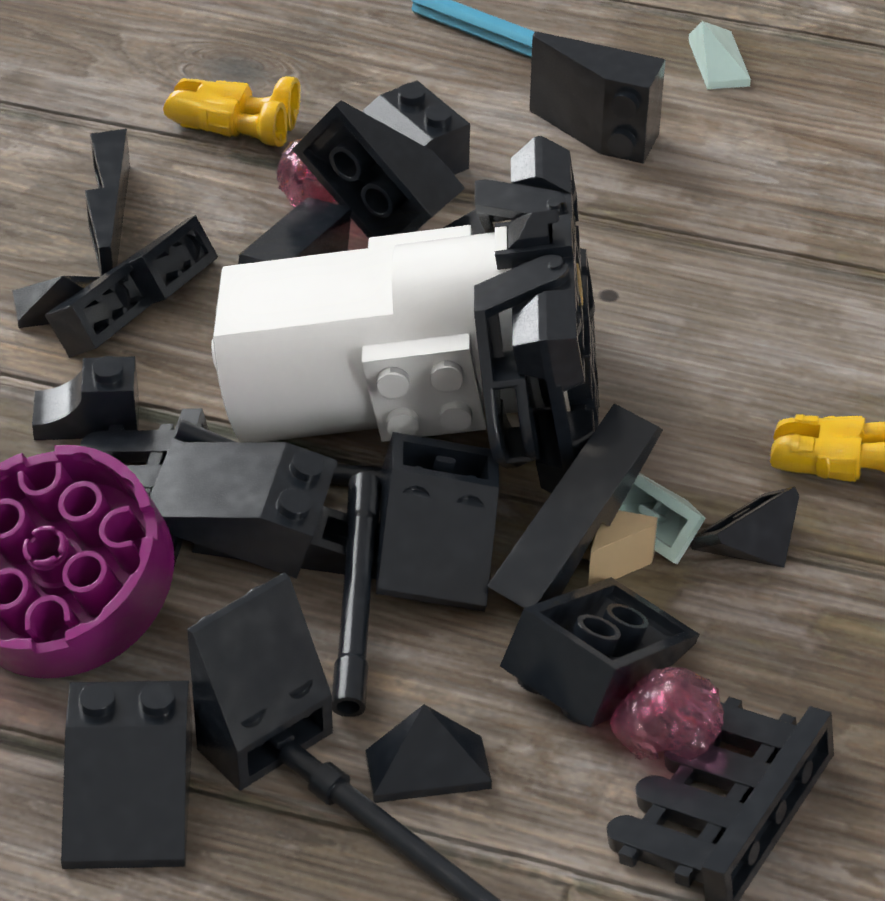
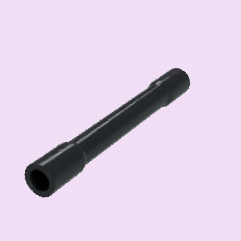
M367 472L353 475L349 480L346 513L348 535L338 658L334 664L332 685V711L344 717L359 716L366 709L368 681L366 655L375 529L379 522L381 497L380 478Z

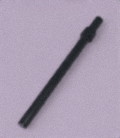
M295 741L288 742L282 748L279 760L309 782L308 789L327 805L336 803L460 901H501L350 784V776L332 762L322 763Z

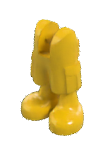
M285 76L276 83L272 96L252 97L251 88L247 83L226 82L225 80L212 82L182 78L174 87V92L167 98L163 111L168 119L180 124L184 128L202 129L229 137L239 136L241 133L259 139L263 144L281 147L287 141V131H292L296 124L301 97L300 82L297 77Z
M796 414L795 417L782 419L777 423L770 455L771 466L775 469L814 474L824 479L831 478L849 482H856V480L860 479L861 468L885 472V422L866 423V418L862 416H828L819 418L813 415Z

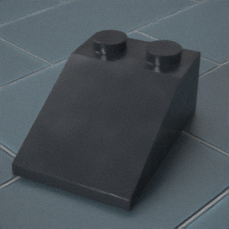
M535 31L532 36L529 111L599 154L644 164L660 131L666 59Z
M418 80L403 84L399 88L379 95L362 110L365 114L434 151L454 175L469 169L470 123ZM305 166V171L308 172L316 181H318L317 178L311 173V171Z
M342 100L334 105L292 149L339 205L352 207L351 219L368 239L370 237L417 232L465 189L450 168L443 163L434 151Z
M171 442L150 497L163 516L171 535L281 574L285 572L288 576L297 579L313 538L338 460L287 442Z
M610 577L524 608L500 667L516 677L518 684L525 690L542 695L562 708V713L569 720L591 728L620 715L696 644L700 634Z
M189 680L70 682L65 724L62 869L185 867L193 734Z

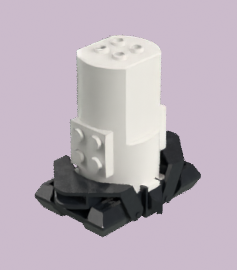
M536 136L511 157V183L488 179L475 180V208L485 231L484 234L473 235L471 225L370 237L368 248L224 266L220 278L211 348L224 407L240 442H268L379 429L381 441L384 442L391 440L393 432L427 437L488 430L491 453L495 463L508 469L517 468L536 460L540 487L552 493L599 426L600 407L596 362L595 302L587 251L580 248L579 227L575 223L579 221L578 199L570 150L543 136ZM518 412L520 426L512 427L506 413Z

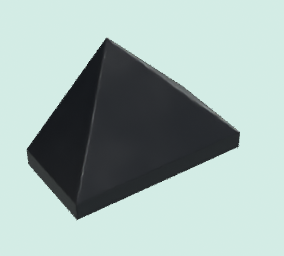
M60 276L12 290L19 329L50 324L45 316L46 313L100 277Z
M796 487L762 494L696 534L690 543L691 549L785 568L799 501Z
M425 704L365 750L374 803L492 789V780L482 736Z

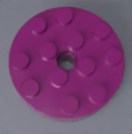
M54 445L55 451L27 458L23 453H20L0 463V667L15 674L43 679L62 678L81 674L104 665L121 655L148 630L164 605L170 590L174 571V548L169 528L142 483L125 464L105 452L79 445Z

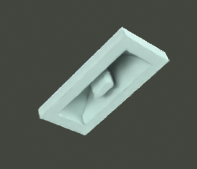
M701 21L689 34V44L707 90L750 86L751 79L732 32Z
M640 473L619 509L621 511L658 517L655 551L675 564L679 563L706 519L686 499Z

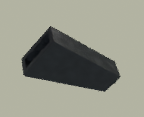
M307 197L239 254L238 265L348 251L352 207Z

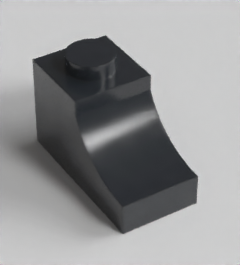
M135 356L83 358L82 370L72 380L55 388L35 391L32 420L34 441L83 439L86 435L95 431H108L110 425H123L124 430H138L139 392Z

